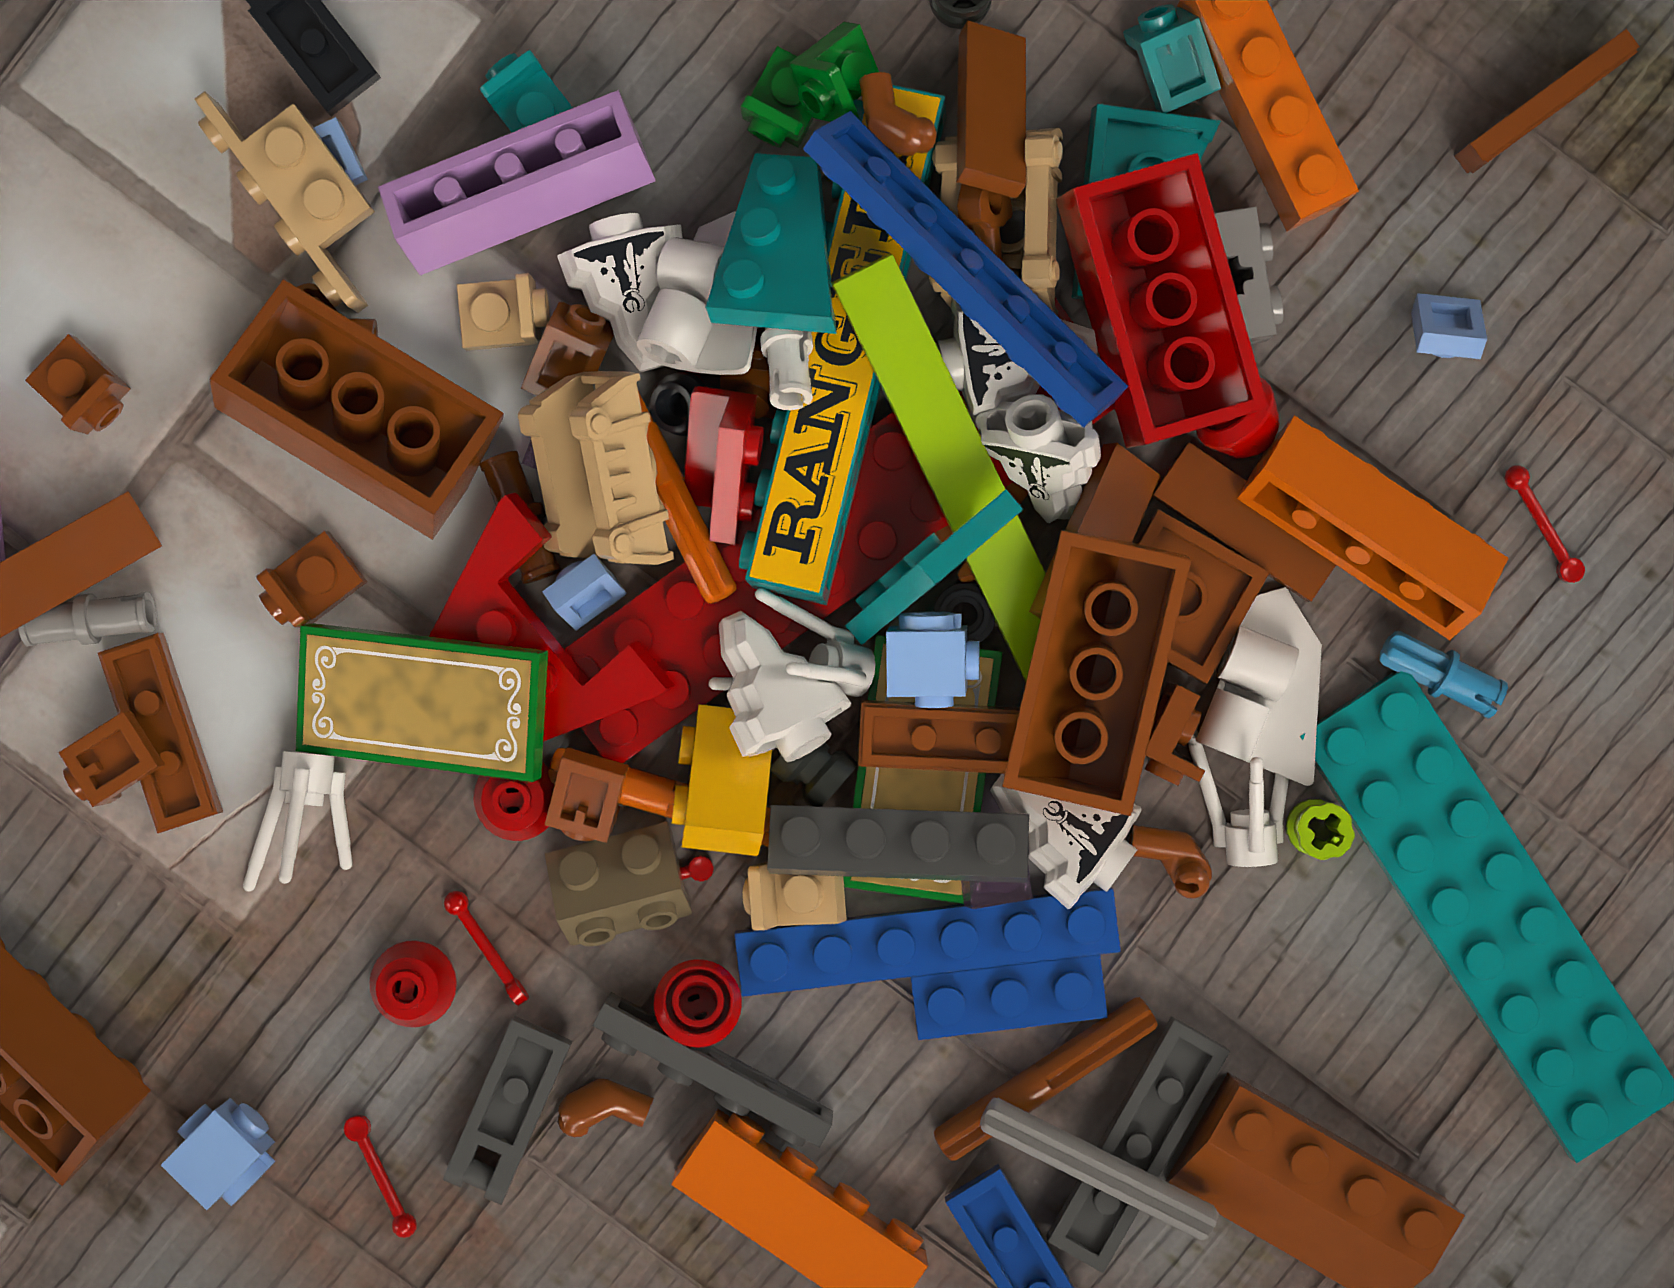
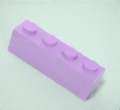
M619 90L385 183L378 186L395 240L419 275H423L653 183L656 180L636 127Z

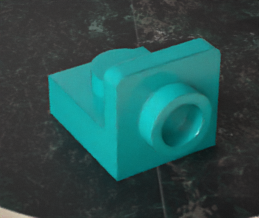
M1172 4L1161 5L1142 13L1138 17V25L1123 31L1127 45L1137 51L1155 108L1159 112L1168 113L1222 89L1198 16L1181 7L1175 8Z
M531 50L526 51L520 57L512 53L500 59L488 70L485 75L488 81L480 87V91L511 133L573 108L544 71L539 60Z

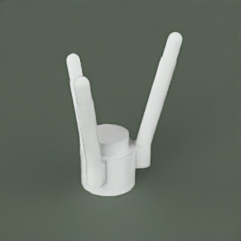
M764 588L756 590L755 597L759 601L827 639L826 644L821 643L814 648L809 663L789 662L786 665V672L788 674L834 681L845 695L858 697L867 692L872 684L876 665L871 649L855 645L854 636L849 630L835 627ZM714 677L710 679L709 687L713 690H729L733 678Z
M1196 728L1188 742V748L1193 764L1205 770L1199 784L1212 823L1213 846L1226 847V862L1231 866L1257 867L1277 863V844L1284 842L1283 815L1289 779L1275 773L1270 811L1264 810L1263 760L1260 757H1253L1250 761L1249 809L1232 811L1230 813L1231 823H1226L1203 744L1196 742L1198 736Z
M283 751L282 767H275L273 789L243 882L244 890L252 891L256 886L283 802L290 804L281 854L282 859L279 872L281 883H289L292 879L304 805L323 806L324 794H329L340 866L344 870L352 867L351 843L344 801L346 773L333 772L335 756Z

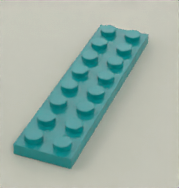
M1394 671L1318 720L1315 751L1316 768L1342 808L1351 816L1354 827L1568 1157L1576 1163L1582 1161L1673 1102L1674 1078L1414 677L1403 671ZM1305 734L1300 736L1302 740L1304 739Z

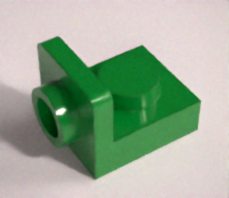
M845 21L789 63L799 85L798 97L802 105L813 118L828 122L850 111L859 119V114L853 102L862 96L859 80L867 74L879 72L860 24Z
M779 46L774 50L751 96H745L740 108L742 118L750 122L747 131L753 136L777 148H780L784 141L799 148L814 118L804 108L798 97L799 85L789 64L798 56Z

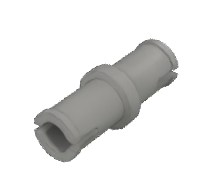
M149 592L97 599L94 594L77 595L73 602L59 604L22 625L18 630L26 646L77 639L82 645L97 644L103 636L154 632V627L157 625V611L154 599Z

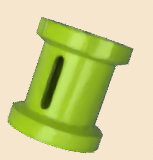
M1307 799L1298 803L1289 812L1286 820V834L1290 843L1298 851L1319 860L1343 856L1351 847L1355 837L1351 816L1342 807L1321 799ZM1313 817L1320 820L1326 819L1325 826L1332 831L1326 841L1319 838L1314 839L1315 833L1308 828V824Z

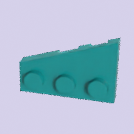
M1096 104L1091 109L1083 185L1198 153L1199 160L1201 161L1207 145L1212 142L1221 121ZM1074 268L1071 298L1084 300Z
M755 153L705 306L711 323L837 334L831 298V271L827 257L825 237L827 231L822 180L818 163L812 157Z
M1004 490L943 543L935 533L931 534L855 600L863 611L845 625L846 628L861 645L1019 514L1023 510L1022 507L1007 490Z

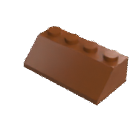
M284 279L210 378L214 407L431 540L437 535L467 491L504 418V413Z
M1061 530L1002 787L1127 816L1132 815L1192 561L1191 558L1185 554L1122 540Z
M0 937V1127L51 1177L63 1186L132 1116L151 1089L143 1083L140 1072L131 1062L124 1058L116 1057L97 1038L93 1026L84 1017L71 1013L51 994L48 983L40 974L31 969H25L6 950L5 944Z
M1229 1072L1165 1180L1214 1205L1221 1216L1346 1288H1414L1433 1272L1465 1217L1460 1210L1442 1195Z

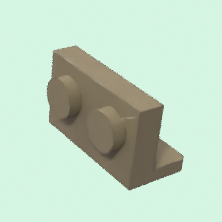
M668 822L610 836L607 843L594 840L545 853L556 920L570 945H602L613 940L617 934L640 928L646 930L663 929L673 925L678 918L692 914L690 900L683 886L673 834Z

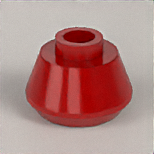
M1260 377L1269 408L1197 429L1196 434L1205 446L1235 458H1247L1258 455L1271 446L1279 430L1280 418L1273 389L1265 379Z
M542 762L541 778L534 782L479 776L474 789V806L478 818L487 830L502 839L523 841L540 835L549 827L545 825L555 784L551 782L548 776L549 768ZM508 788H515V789H517V790H519V791H518V792H508L507 789H508ZM508 807H519V811L510 812Z
M404 941L388 948L377 959L370 975V993L376 1008L389 1021L404 1027H422L435 1022L447 1012L456 994L457 979L451 961L439 948L423 941ZM398 980L401 981L400 990L397 987ZM416 986L418 988L417 996L415 995Z
M693 959L675 965L662 977L655 991L654 1011L661 1029L668 1037L684 1046L700 1048L720 1042L732 1032L741 1014L742 998L736 980L724 967L709 960ZM699 997L697 1000L688 1002L692 998ZM700 1014H707V1016L702 1019L697 1020L695 1018Z

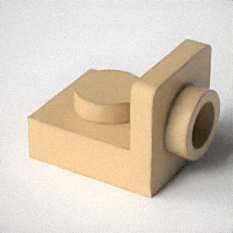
M529 273L515 274V279L457 284L462 348L464 350L471 351L539 344L541 340L540 327H546L550 320L549 300L546 288L536 289V281Z
M768 861L749 866L748 877L743 885V904L746 912L751 915V924L754 931L768 930L776 926L839 924L847 921L843 876L769 874L767 869Z

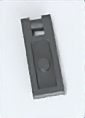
M517 1016L512 1018L443 1177L444 1181L461 1187L463 1182L486 1191L484 1198L502 1205L573 1042L572 1040ZM479 1145L501 1154L497 1167L475 1159Z

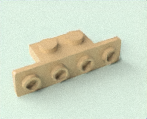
M205 91L197 96L194 100L206 115L198 121L200 128L219 152L224 153L229 148L233 151L244 166L236 173V176L259 205L268 199L282 219L275 223L274 227L288 247L297 256L306 250L320 270L312 276V279L334 307L344 302L357 313L368 306L367 302L335 261L327 247L375 211L295 104H292L245 139L215 99Z

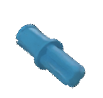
M1395 631L1386 639L1380 652L1379 660L1384 666L1396 672L1403 671L1411 674L1417 682L1428 687V694L1437 698L1443 694L1481 713L1487 719L1494 716L1498 711L1497 707L1491 705L1492 701L1502 705L1507 694L1508 683L1506 681L1498 680L1460 661V654L1458 652L1450 650L1444 653L1401 631Z

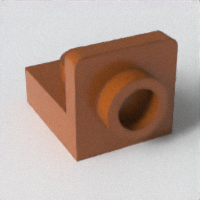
M558 302L547 323L520 389L537 396L566 376L598 371L614 336L611 323L605 321L604 317L592 313L588 306L581 304L569 305L565 302Z
M70 334L25 379L33 389L63 416L61 421L70 430L89 434L93 429L97 432L110 425L124 407L120 400L131 389L77 337Z
M323 531L275 569L266 568L256 576L265 589L259 595V598L268 612L281 625L289 621L294 627L299 628L301 625L315 623L368 582L328 531Z
M1167 683L1158 701L1145 755L1149 760L1144 770L1179 786L1183 776L1200 782L1205 770L1172 754L1177 743L1182 746L1187 745L1199 724L1202 713L1194 708L1200 695L1177 684Z
M132 711L121 712L58 752L67 766L63 770V774L68 786L78 798L83 801L88 800L92 807L114 802L122 796L121 792L165 765Z
M567 747L561 758L545 825L560 829L566 836L575 840H598L607 843L619 815V801L629 765Z

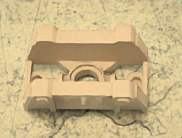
M1060 128L1026 130V186L1017 199L1010 197L1012 211L1025 212V237L1013 244H1006L1001 241L1003 263L1018 278L1022 274V281L1058 316V310L1055 308V286L1060 276L1059 263L1056 261V199L1058 183L1062 182V172L1058 166L1063 156L1061 143L1063 141V133ZM957 135L945 137L943 142H937L932 158L937 172L942 174L941 201L958 217L957 204L962 183L956 182ZM929 275L930 284L934 291L941 292V297L952 309L953 298Z
M592 371L566 376L529 401L530 405H526L519 410L518 419L521 433L531 437L548 521L544 526L552 535V538L544 544L546 550L558 552L560 556L588 558L595 554L600 559H608L609 562L659 565L674 559L673 551L668 550L663 521L669 519L668 510L665 509L657 493L655 483L657 476L656 460L647 441L648 425L651 422L649 412H642L637 388V381L641 380L639 373Z

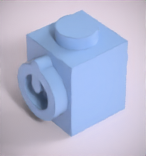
M907 612L899 614V626H890L886 631L887 697H915L916 707L946 708L954 706V697L966 696L968 680L980 679L979 641H967V625H962L961 613Z
M230 1098L214 1111L206 1104L200 1107L177 1131L185 1141L161 1166L206 1210L221 1197L232 1206L275 1163V1160L266 1152L275 1141L266 1133L269 1127L264 1118L255 1109L244 1103L238 1106Z

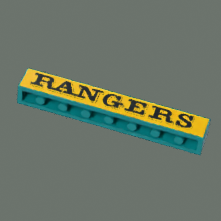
M893 85L896 106L915 114L918 118L926 117L930 119L936 128V142L929 152L924 154L915 153L913 156H903L891 151L930 188L935 167L932 158L933 150L936 143L941 142L947 118L945 96ZM855 99L853 102L859 114V120L867 127L863 101ZM833 182L832 198L839 199L834 223L826 221L827 234H825L831 281L833 282L889 253L893 254L905 281H907L912 257L884 229L876 226L869 219L866 211L839 184ZM831 287V298L837 334L811 332L813 336V350L808 355L809 378L813 394L811 403L809 405L803 403V408L797 410H781L778 408L776 410L770 435V443L778 445L773 469H762L755 493V506L763 507L757 532L747 531L739 559V568L747 570L745 580L752 588H764L772 593L824 605L828 603L881 387L833 287Z

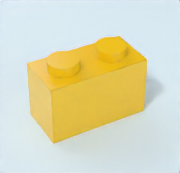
M699 704L695 727L683 726L678 764L691 765L689 785H676L671 824L684 825L682 848L758 856L764 834L772 750L751 757L742 756L729 729L736 718L732 708Z

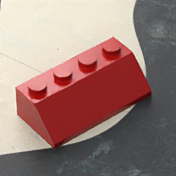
M1198 153L1079 186L1056 199L1090 323L1095 331L1100 358L1128 386L1113 403L1126 448L1147 445L1269 408Z

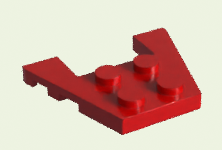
M515 492L506 494L498 502L429 637L547 650L548 663L543 742L671 690L675 684L639 641L629 644L589 680L510 584L508 578L552 538V535Z

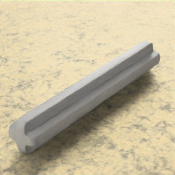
M993 1098L986 1106L980 1120L983 1132L1199 1240H1206L1216 1226L1219 1212L1214 1205L1000 1098Z

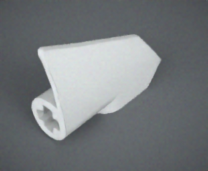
M736 211L699 227L694 240L674 237L668 240L662 248L656 272L660 291L636 342L638 350L652 361L673 369L696 373L734 375L745 374L749 371L758 327L711 323L705 308Z
M1286 587L1256 596L1221 659L1217 678L1220 681L1196 742L1250 763L1253 757H1260L1263 760V769L1309 786L1314 782L1322 644Z

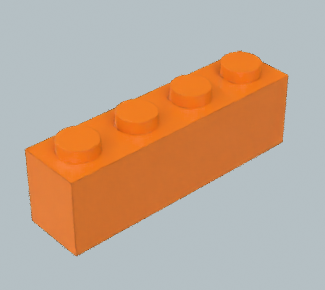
M1180 0L1177 5L1178 7L1200 18L1222 88L1218 91L1286 232L1344 205L1357 194L1359 189L1268 1Z
M1295 415L1276 435L1271 446L1263 452L1237 497L1239 501L1448 640H1451L1483 612L1509 559L1487 544L1480 536L1469 532L1433 508L1430 503L1418 498L1382 474L1376 467L1362 461L1329 439L1322 431L1311 427Z
M717 1109L675 1170L671 1183L672 1186L822 1288H914L928 1267L926 1250L920 1247L924 1240L916 1231L895 1218H892L889 1224L883 1222L867 1211L871 1203L849 1185L840 1182L834 1188L815 1175L818 1170L817 1165L796 1149L787 1146L783 1153L762 1139L766 1133L765 1130L748 1116H741L736 1113L728 1116Z

